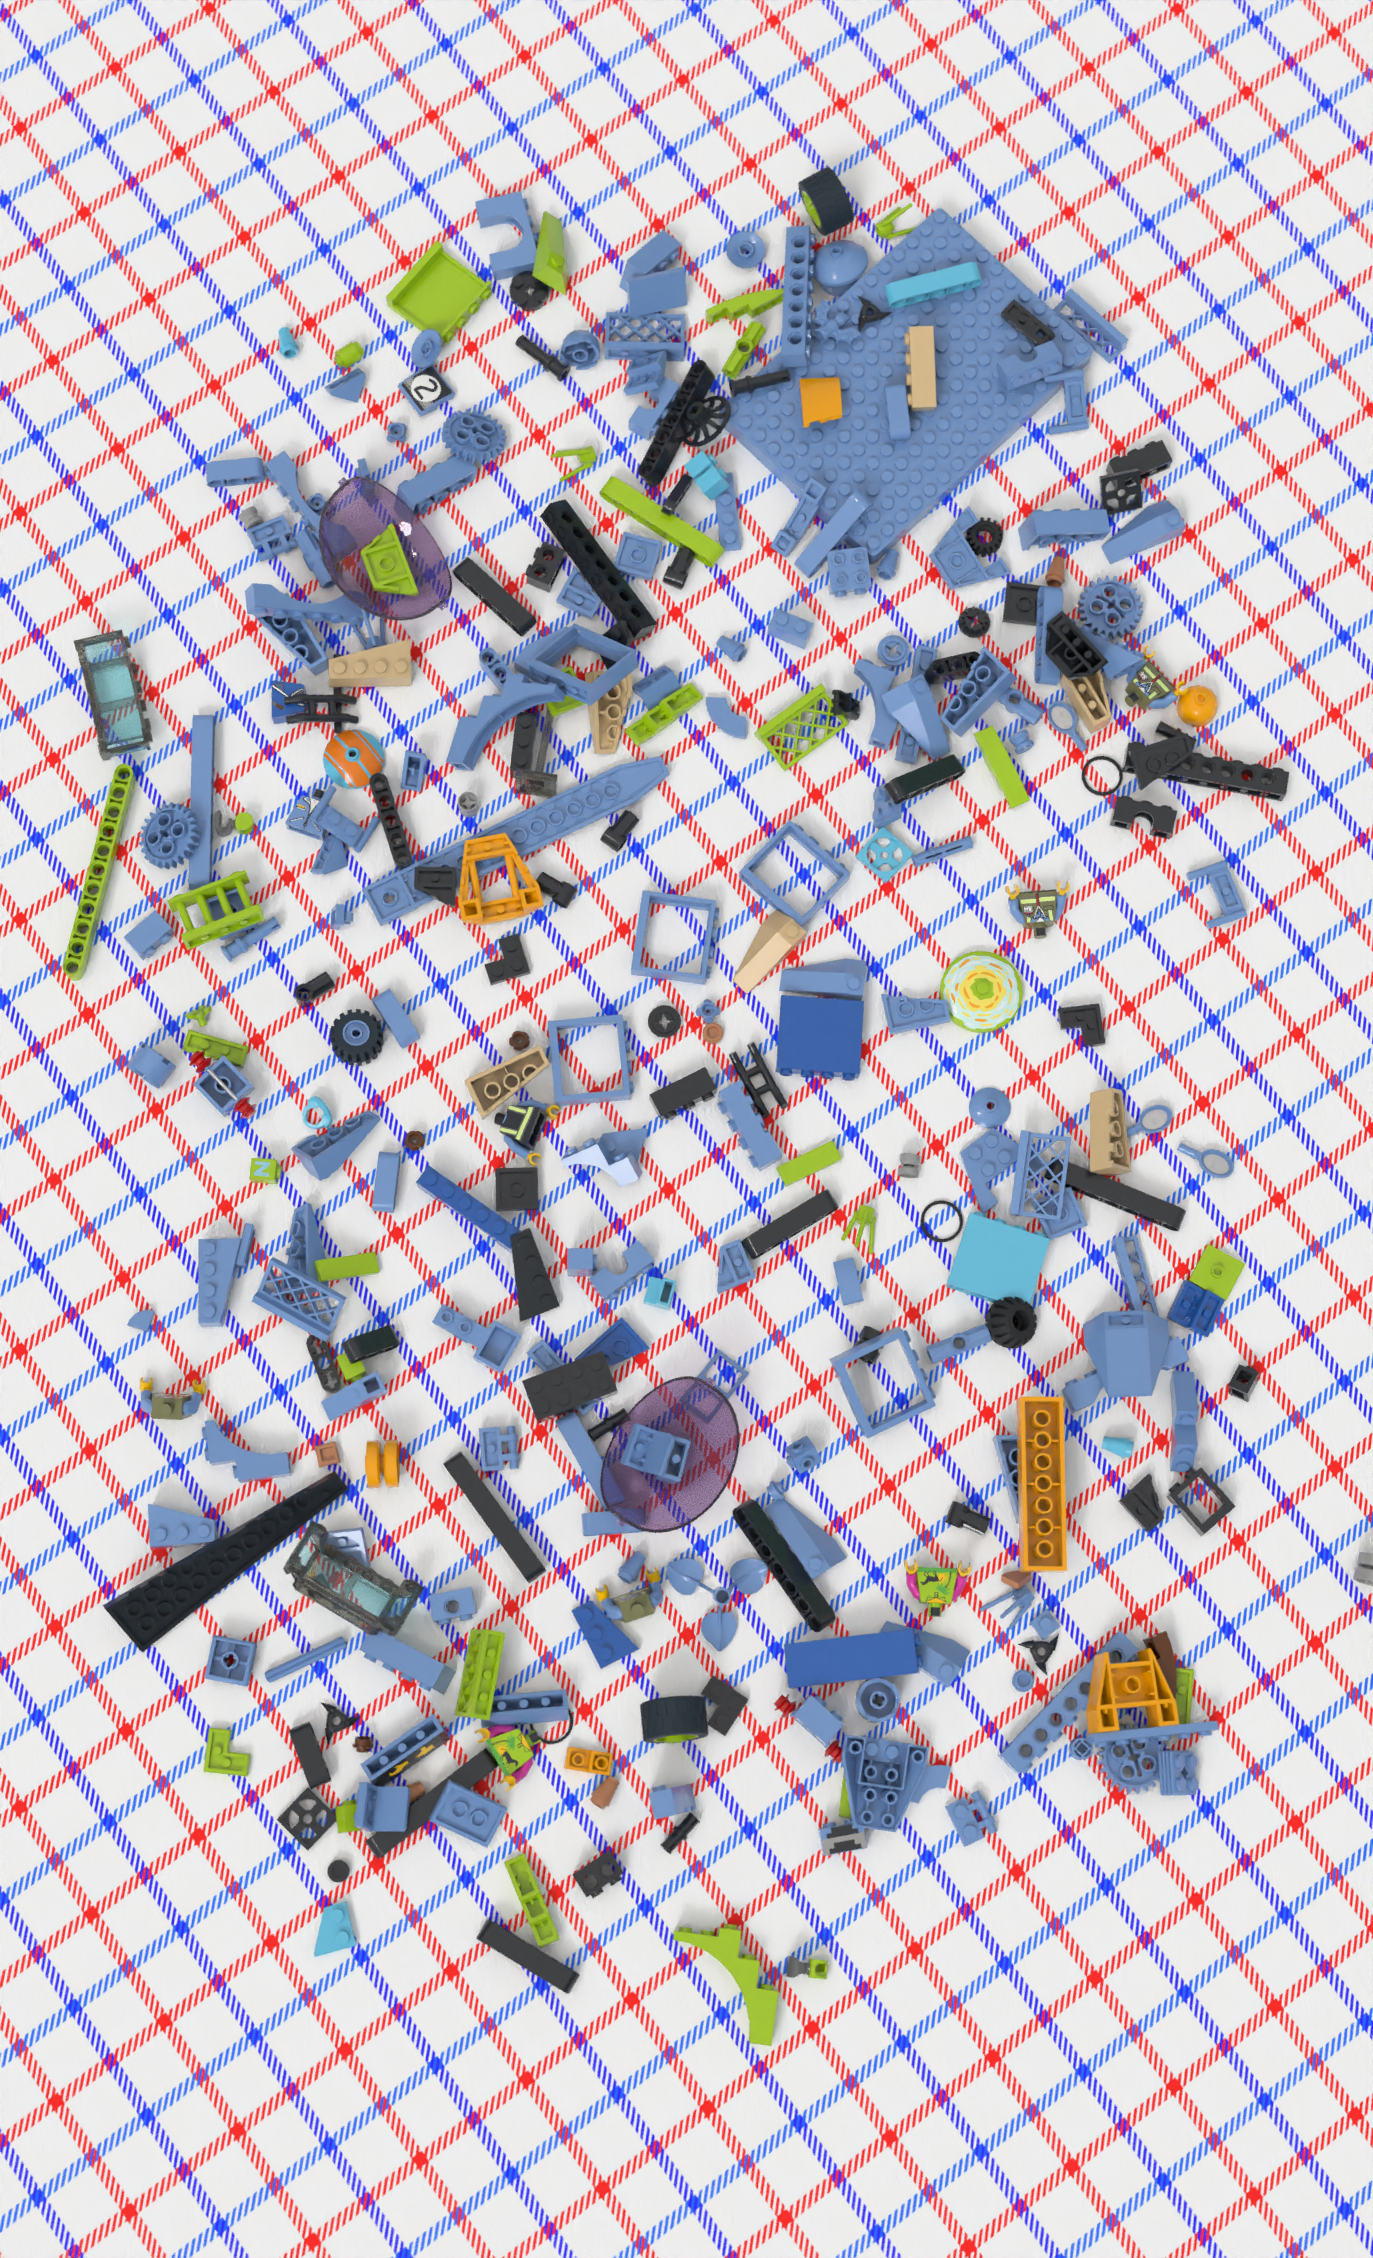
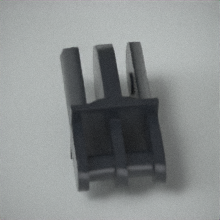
M832 690L834 698L831 700L833 703L831 711L834 712V716L843 715L851 720H857L860 716L857 713L860 711V701L852 698L851 692L845 693L841 690Z

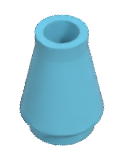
M283 327L278 331L279 352L284 358H293L298 354L299 347L290 329Z
M1104 1436L1101 1448L1122 1458H1130L1134 1441H1130L1129 1438Z

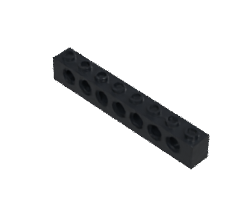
M567 500L549 503L540 515L541 519L616 621H626L634 637L633 641L647 637L655 628L657 622Z
M1128 743L1125 749L1122 772L1135 774L1128 751L1144 747L1143 743ZM1192 753L1158 779L1282 801L1286 796L1289 772L1278 767L1270 769L1265 768L1261 764L1249 765L1244 764L1240 760L1227 761L1218 756L1210 758L1205 757L1201 753ZM1181 764H1188L1190 766V769L1186 770L1182 768ZM1201 767H1207L1210 773H1204ZM1221 771L1229 772L1230 777L1223 776ZM1241 775H1248L1250 777V780H1244ZM1261 778H1267L1270 784L1263 783Z

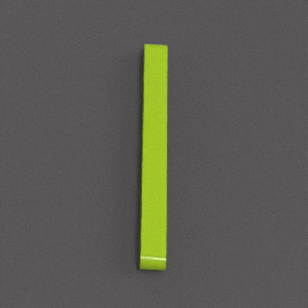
M127 764L117 766L114 771L64 958L63 970L72 981L80 980L85 974L136 782L135 774ZM124 773L130 774L126 779L120 778ZM119 792L125 793L122 798H116L115 796ZM112 812H120L117 817H110ZM109 830H114V831H115L112 836H110V837L105 836V834H106L107 831H109ZM102 850H110L106 856L100 855ZM104 869L102 875H95L96 870ZM93 888H99V892L97 894H90V891ZM87 908H94L91 914H85ZM82 927H89L88 932L84 934L79 933ZM76 947H84L81 953H74ZM72 966H79L75 973L69 972Z

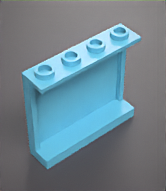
M970 1212L945 1287L992 1303L999 1299L1004 1300V1297L1010 1296L1014 1299L1015 1297L1021 1298L1024 1303L1026 1301L1030 1304L1050 1239L1046 1238V1235L1041 1232H1034L1033 1234L1026 1231V1228L1023 1226L1014 1225L1013 1227L1007 1225L1006 1221L994 1218L992 1220L986 1218V1215L981 1212Z

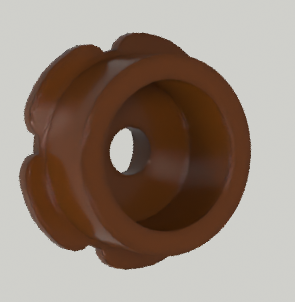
M515 1031L509 1039L510 1046H513L516 1051L526 1049L530 1044L529 1036L526 1032Z
M420 1131L408 1132L404 1140L405 1146L412 1151H418L420 1147L422 1148L425 1145L424 1135Z
M357 1736L352 1746L356 1747L357 1752L366 1753L374 1747V1744L372 1743V1737Z

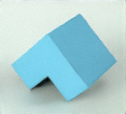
M650 1277L643 1304L669 1311L676 1281L667 1278L662 1280Z

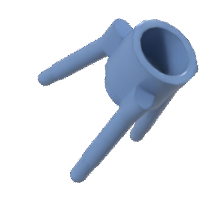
M362 605L361 610L370 636L367 639V643L356 625L351 626L364 649L368 650L387 645L385 641L384 619L380 618L381 639H379V636H374L365 606Z
M1022 1586L1019 1590L1014 1588L1011 1592L982 1606L979 1610L982 1612L1014 1596L1012 1598L1014 1603L1000 1615V1618L1003 1619L1017 1606L1019 1608L1022 1607L1008 1627L1012 1630L1025 1611L1032 1606L1030 1602L1035 1597L1026 1586Z

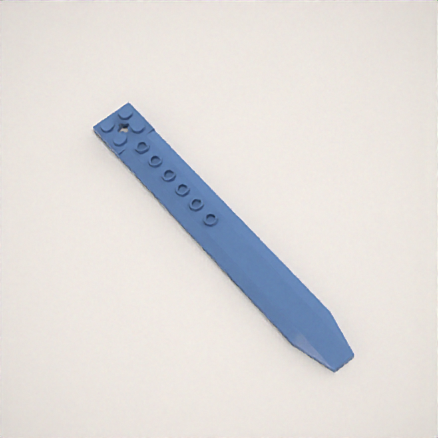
M661 756L618 765L363 888L362 891L381 927L435 900L414 888L415 867H456L457 889L460 887L466 840L506 833L517 850L518 855L522 858L639 801L667 778L670 773ZM500 856L475 861L478 878L505 866V857ZM389 894L391 897H396L393 903H386L384 901L386 900V895Z

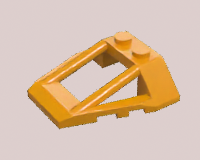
M506 833L465 841L458 898L461 918L464 923L486 925L521 918L544 906L537 881L530 874L528 867L521 860ZM504 856L513 897L483 902L475 861ZM514 862L527 886L525 889H519ZM470 876L474 899L468 900V878Z

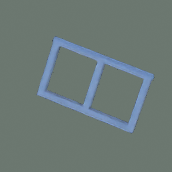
M718 1350L680 1397V1400L705 1419L707 1423H710L749 1372ZM719 1356L743 1374L728 1393L705 1376ZM701 1379L724 1397L709 1417L686 1399Z

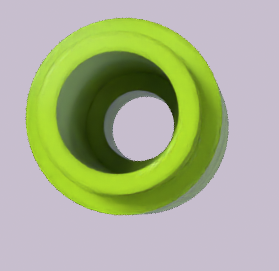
M357 341L354 343L350 342L335 352L334 360L340 368L347 369L360 361L365 353Z

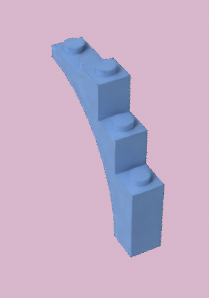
M516 673V675L507 674L501 695H484L477 716H460L446 762L456 770L473 771L487 742L508 720L535 705L548 702H564L566 694L555 683L540 684L535 681L531 682L528 676L523 673Z

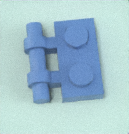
M284 515L247 529V534L254 549L257 550L262 547L264 549V552L257 554L260 562L266 559L272 560L274 556L283 552L286 554L291 552L292 548L297 547L295 539L288 542L286 540V537L292 535V532ZM280 541L281 545L270 549L269 544Z
M507 1426V1435H501L500 1427L479 1428L482 1472L504 1470V1461L510 1462V1469H519L518 1460H520V1454L517 1453L516 1441H518V1434L515 1432V1426ZM501 1442H508L509 1454H502Z
M979 1790L971 1794L974 1800L971 1804H968L966 1798L963 1797L945 1806L964 1847L984 1838L981 1831L984 1827H987L990 1834L998 1831L994 1824L996 1821L990 1815L986 1807L987 1802L985 1798L981 1797ZM977 1808L983 1819L978 1823L972 1812Z

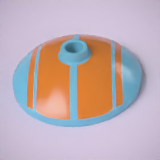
M347 730L337 734L329 741L323 754V764L329 778L337 785L347 789H360L370 785L371 776L375 773H381L385 762L383 748L379 741L373 735L362 730ZM355 752L356 756L350 757L349 754Z

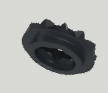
M975 606L966 608L959 616V628L968 637H981L990 628L991 620L988 613L982 608H976ZM976 616H978V623L980 624L976 623L971 628L972 621L969 619H974Z
M661 1005L654 1008L649 1014L648 1026L651 1033H654L657 1037L668 1038L675 1035L680 1029L681 1017L673 1007ZM662 1014H664L666 1020L671 1021L667 1023L666 1030L662 1024L658 1023L662 1020Z

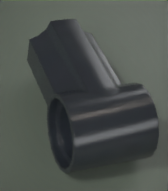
M679 547L671 566H668L662 582L682 590L695 553L685 547Z
M625 810L614 825L609 826L605 830L600 841L615 852L620 851L626 843L628 835L639 823V819L631 811Z
M544 872L536 879L540 891L552 898L554 903L565 909L568 908L578 892L571 884L565 881L560 882Z
M325 971L306 984L298 985L294 991L295 1000L299 1006L308 1007L314 1000L336 988L330 975ZM302 992L310 994L306 999L300 998L299 995Z
M952 1501L945 1518V1522L952 1526L965 1528L982 1536L985 1535L991 1518L970 1510L968 1506L956 1501Z

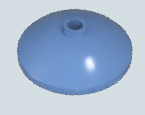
M850 240L829 242L815 252V261H812V265H814L813 278L826 286H843L852 283L860 278L868 267L867 251L859 243Z

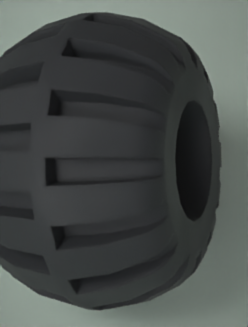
M1009 1296L1004 1297V1300L999 1299L990 1306L985 1319L987 1321L985 1325L990 1332L991 1339L998 1345L1011 1349L1022 1347L1028 1343L1037 1329V1323H1035L1037 1316L1034 1314L1033 1307L1026 1301L1024 1303L1023 1299L1018 1297L1014 1299Z

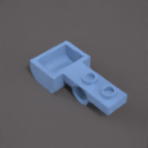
M442 1304L432 1321L433 1324L451 1333L459 1340L478 1348L473 1356L474 1360L500 1374L522 1338V1335L495 1320L488 1329Z

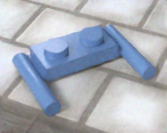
M1083 369L1059 372L1043 377L1044 383L1064 380L1063 390L1067 424L1048 427L1049 435L1088 429Z
M330 785L309 819L352 847L356 852L361 853L381 820L374 816L365 831H363L362 827L332 806L328 807L327 804L337 790L334 786Z
M1225 860L1186 873L1189 881L1209 875L1208 879L1224 916L1206 921L1208 929L1247 916Z

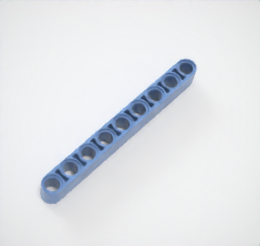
M193 715L190 811L195 813L194 818L199 820L196 825L201 827V829L196 834L201 837L195 839V842L199 844L198 846H193L195 853H189V890H195L212 883L214 715Z

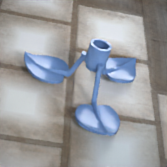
M683 1558L668 1563L666 1566L668 1580L677 1592L691 1595L695 1592L698 1585L711 1592L714 1602L719 1604L718 1614L714 1612L708 1613L701 1622L703 1636L718 1651H722L730 1644L737 1629L735 1616L730 1612L722 1613L724 1605H727L731 1600L730 1592H732L736 1585L738 1590L744 1594L758 1592L765 1582L768 1570L766 1564L761 1560L752 1558L741 1559L734 1563L730 1569L729 1574L734 1582L729 1588L717 1587L712 1589L699 1582L703 1577V1569L696 1560Z

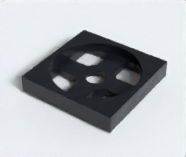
M1138 468L1099 476L1102 509H1106L1107 515L1143 508L1140 470ZM1131 477L1135 480L1136 485L1125 486V478ZM1116 480L1117 487L1112 491L1106 492L1107 484L1110 481ZM1121 489L1125 490L1123 496L1118 495V491ZM1136 494L1133 500L1127 504L1126 499L1129 495ZM1107 500H1118V507L1110 506L1107 504Z
M307 1787L281 1814L277 1821L308 1851L337 1821L336 1814ZM310 1799L314 1800L316 1804L311 1810H305L299 1802ZM292 1810L299 1816V1822L293 1828L290 1827L289 1816ZM322 1810H325L327 1814V1823L324 1828L316 1821V1816ZM305 1815H311L312 1821L310 1823L304 1822ZM305 1828H311L317 1834L314 1838L309 1839L299 1836Z

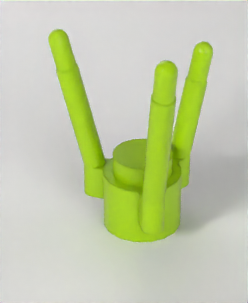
M909 203L902 209L897 207L883 220L874 225L876 233L881 239L886 237L887 240H890L893 237L911 233L916 228L913 227L892 233L895 229L892 221L911 208L912 203Z
M593 446L556 451L555 454L551 455L552 458L577 455L579 463L584 464L560 478V482L584 469L592 467L591 463L596 462Z
M860 1205L858 1211H854L853 1218L841 1240L844 1241L857 1220V1223L860 1224L854 1245L857 1248L864 1227L870 1224L869 1254H873L874 1229L877 1219L874 1216L875 1209Z

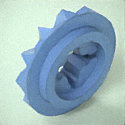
M896 635L883 638L877 648L879 660L884 662L885 665H891L892 667L902 665L908 659L910 652L908 643L902 637ZM897 645L896 652L898 655L893 654V656L889 657L890 651L888 649L892 650Z

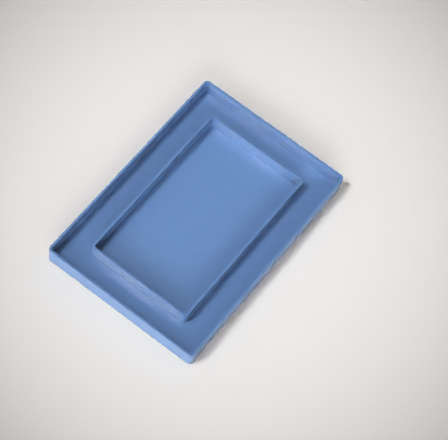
M939 208L930 214L830 306L827 318L833 319L836 314L845 310L844 314L851 316V319L845 325L839 327V329L846 330L854 327L861 333V339H855L851 344L845 341L836 344L835 339L830 337L822 344L815 338L814 331L820 325L817 323L809 325V329L812 331V341H809L811 358H808V366L784 368L781 352L776 355L753 377L788 369L790 373L788 377L791 378V381L758 388L751 394L746 392L737 394L734 398H729L731 415L725 429L800 500L802 498L801 493L810 477L826 486L828 490L817 513V516L825 524L831 520L855 491L860 490L873 503V507L847 536L844 542L851 548L865 547L868 553L869 564L873 565L1063 388L1064 380L1044 383L1043 378L1007 391L999 378L998 360L1014 354L1023 362L1034 360V344L1000 316L1001 312L1014 299L1055 333V338L1052 341L1062 355V371L1059 372L1085 368L1090 362L1093 347L949 214ZM969 262L977 263L983 281L980 286L900 308H890L884 290L886 285ZM857 296L871 301L880 309V312L892 313L881 320L878 319V321L870 323L865 322L860 331L858 317L863 304ZM871 311L866 312L867 315L873 314ZM933 326L937 407L934 411H910V406H908L910 439L889 440L884 385L904 383L906 397L907 393H909V386H906L908 367L905 365V353L907 352L906 345H904V333H907L909 327ZM1040 332L1037 333L1040 338L1043 336ZM839 377L842 418L829 420L824 423L818 421L811 422L809 427L803 428L799 379ZM725 406L722 408V410L719 411V413H724L726 411ZM724 418L719 419L720 425L722 424Z

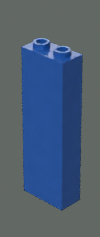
M914 1629L784 1644L788 1687L792 1689L920 1673L919 1668H923L922 1656L917 1654V1646H920L919 1633H915Z

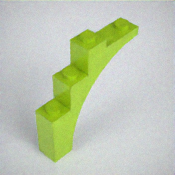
M724 1924V1928L719 1927L718 1936H714V1931L701 1929V1934L692 1933V1928L679 1926V1931L674 1930L673 1940L692 1944L708 1952L731 1973L746 2003L749 2019V2043L772 2046L778 1990H774V1985L761 1984V1988L757 1987L760 1961L755 1960L756 1955L742 1954V1958L738 1957L741 1930H737V1925Z

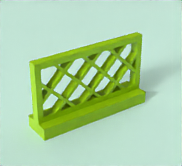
M822 684L812 689L754 733L757 739L762 741L783 771L789 769L849 724L843 715L834 716V713L830 712L833 703ZM822 698L828 704L827 712L816 710L817 702ZM803 712L813 713L811 723L800 722ZM816 714L827 715L825 726L814 724ZM830 716L838 717L842 724L837 728L829 727ZM788 723L797 725L796 734H785V725ZM800 725L811 727L810 737L798 736ZM814 728L825 729L822 739L812 738ZM772 735L781 736L780 746H771L767 739ZM784 737L795 739L794 749L782 747ZM798 739L809 741L806 751L796 750ZM782 751L793 753L792 761L787 765L781 759Z
M488 1629L470 1630L455 1716L490 1720L505 1633Z

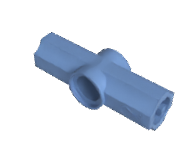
M310 529L299 531L294 536V539L303 553L307 567L311 572L313 571L322 589L334 586L338 580L329 565V560L323 548L318 546Z
M1009 687L997 699L998 702L1005 706L1008 712L1017 714L1033 726L1038 723L1044 714L1043 709L1025 698L1018 689ZM1017 699L1019 703L1013 704L1009 700Z
M983 1324L926 1346L930 1361L934 1364L991 1342L992 1339L988 1328ZM955 1339L962 1340L964 1348L957 1349L953 1341Z

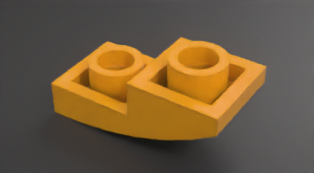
M567 1747L564 1769L609 1776L613 1754Z

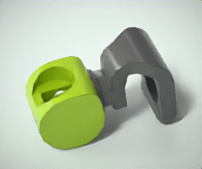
M218 810L215 813V828L217 834L221 837L230 835L232 829H235L238 834H249L254 830V821L249 813H239L235 820L228 818L225 828H221V811Z
M787 1956L786 1977L794 1978L800 1974H807L808 1978L827 1979L828 1961L809 1959L807 1963L801 1962L795 1957Z

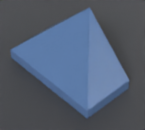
M357 368L324 388L332 396L358 403L366 375Z
M326 835L310 871L313 874L326 875L348 866L342 840L336 836Z

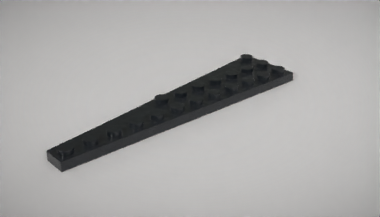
M333 1471L107 1602L103 1607L140 1651L144 1652L349 1488L338 1474Z

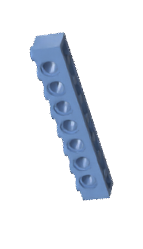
M810 225L786 227L781 358L784 368L808 366V358H811L809 341H812V331L809 329V325L813 324L812 313H810V309H813V298L810 297V293H814V284L811 281V277H814L812 261H815V251L812 249V245L816 244L815 233H811Z
M1118 1631L1095 1655L1108 1652L1110 1656V1653L1114 1651L1120 1656L1118 1663L1133 1662L1137 1658L1135 1653L1139 1649L1121 1631ZM1095 1655L998 1755L1016 1774L1021 1772L1025 1774L1033 1766L1031 1761L1036 1756L1040 1758L1048 1750L1047 1744L1051 1740L1055 1743L1063 1735L1061 1730L1066 1725L1070 1727L1078 1719L1076 1714L1081 1709L1086 1711L1089 1693L1087 1695L1083 1694L1080 1691V1685L1082 1682H1085L1090 1686ZM1067 1698H1072L1075 1701V1708L1073 1710L1065 1707V1700ZM1053 1713L1058 1714L1060 1717V1723L1057 1726L1050 1722V1716ZM1037 1729H1042L1045 1732V1739L1043 1741H1038L1035 1738V1731ZM1023 1744L1030 1747L1031 1752L1028 1757L1020 1754V1747Z

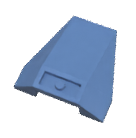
M1148 1310L1103 1312L1083 1324L1085 1348L1108 1397L1152 1396L1170 1341L1168 1320Z
M844 1734L841 1757L853 1826L890 1832L897 1831L925 1772L929 1747Z

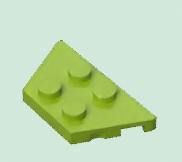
M391 523L380 536L377 535L370 545H367L360 551L363 563L374 591L417 596V587L394 525Z

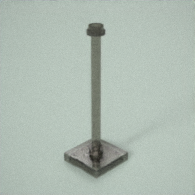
M548 707L536 769L532 771L517 768L516 793L544 798H552L558 793V775L543 772L553 723V716Z

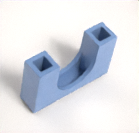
M520 191L475 201L480 228L510 224L518 228L523 235L521 242L516 247L489 254L494 281L514 277L523 272H533L538 239L536 233L532 234L531 228L534 225L531 215H527L526 210H529L527 198L523 199Z

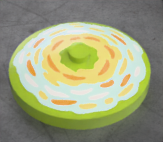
M975 951L958 957L948 966L942 977L939 993L940 1000L947 1001L950 1019L953 1023L970 1032L988 1033L1001 1029L1014 1018L1021 1005L1023 988L1019 974L1006 959L995 953Z

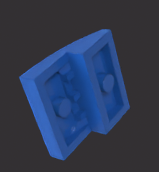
M1183 1280L1166 1318L1199 1335L1208 1337L1225 1300L1209 1290H1203L1193 1283Z

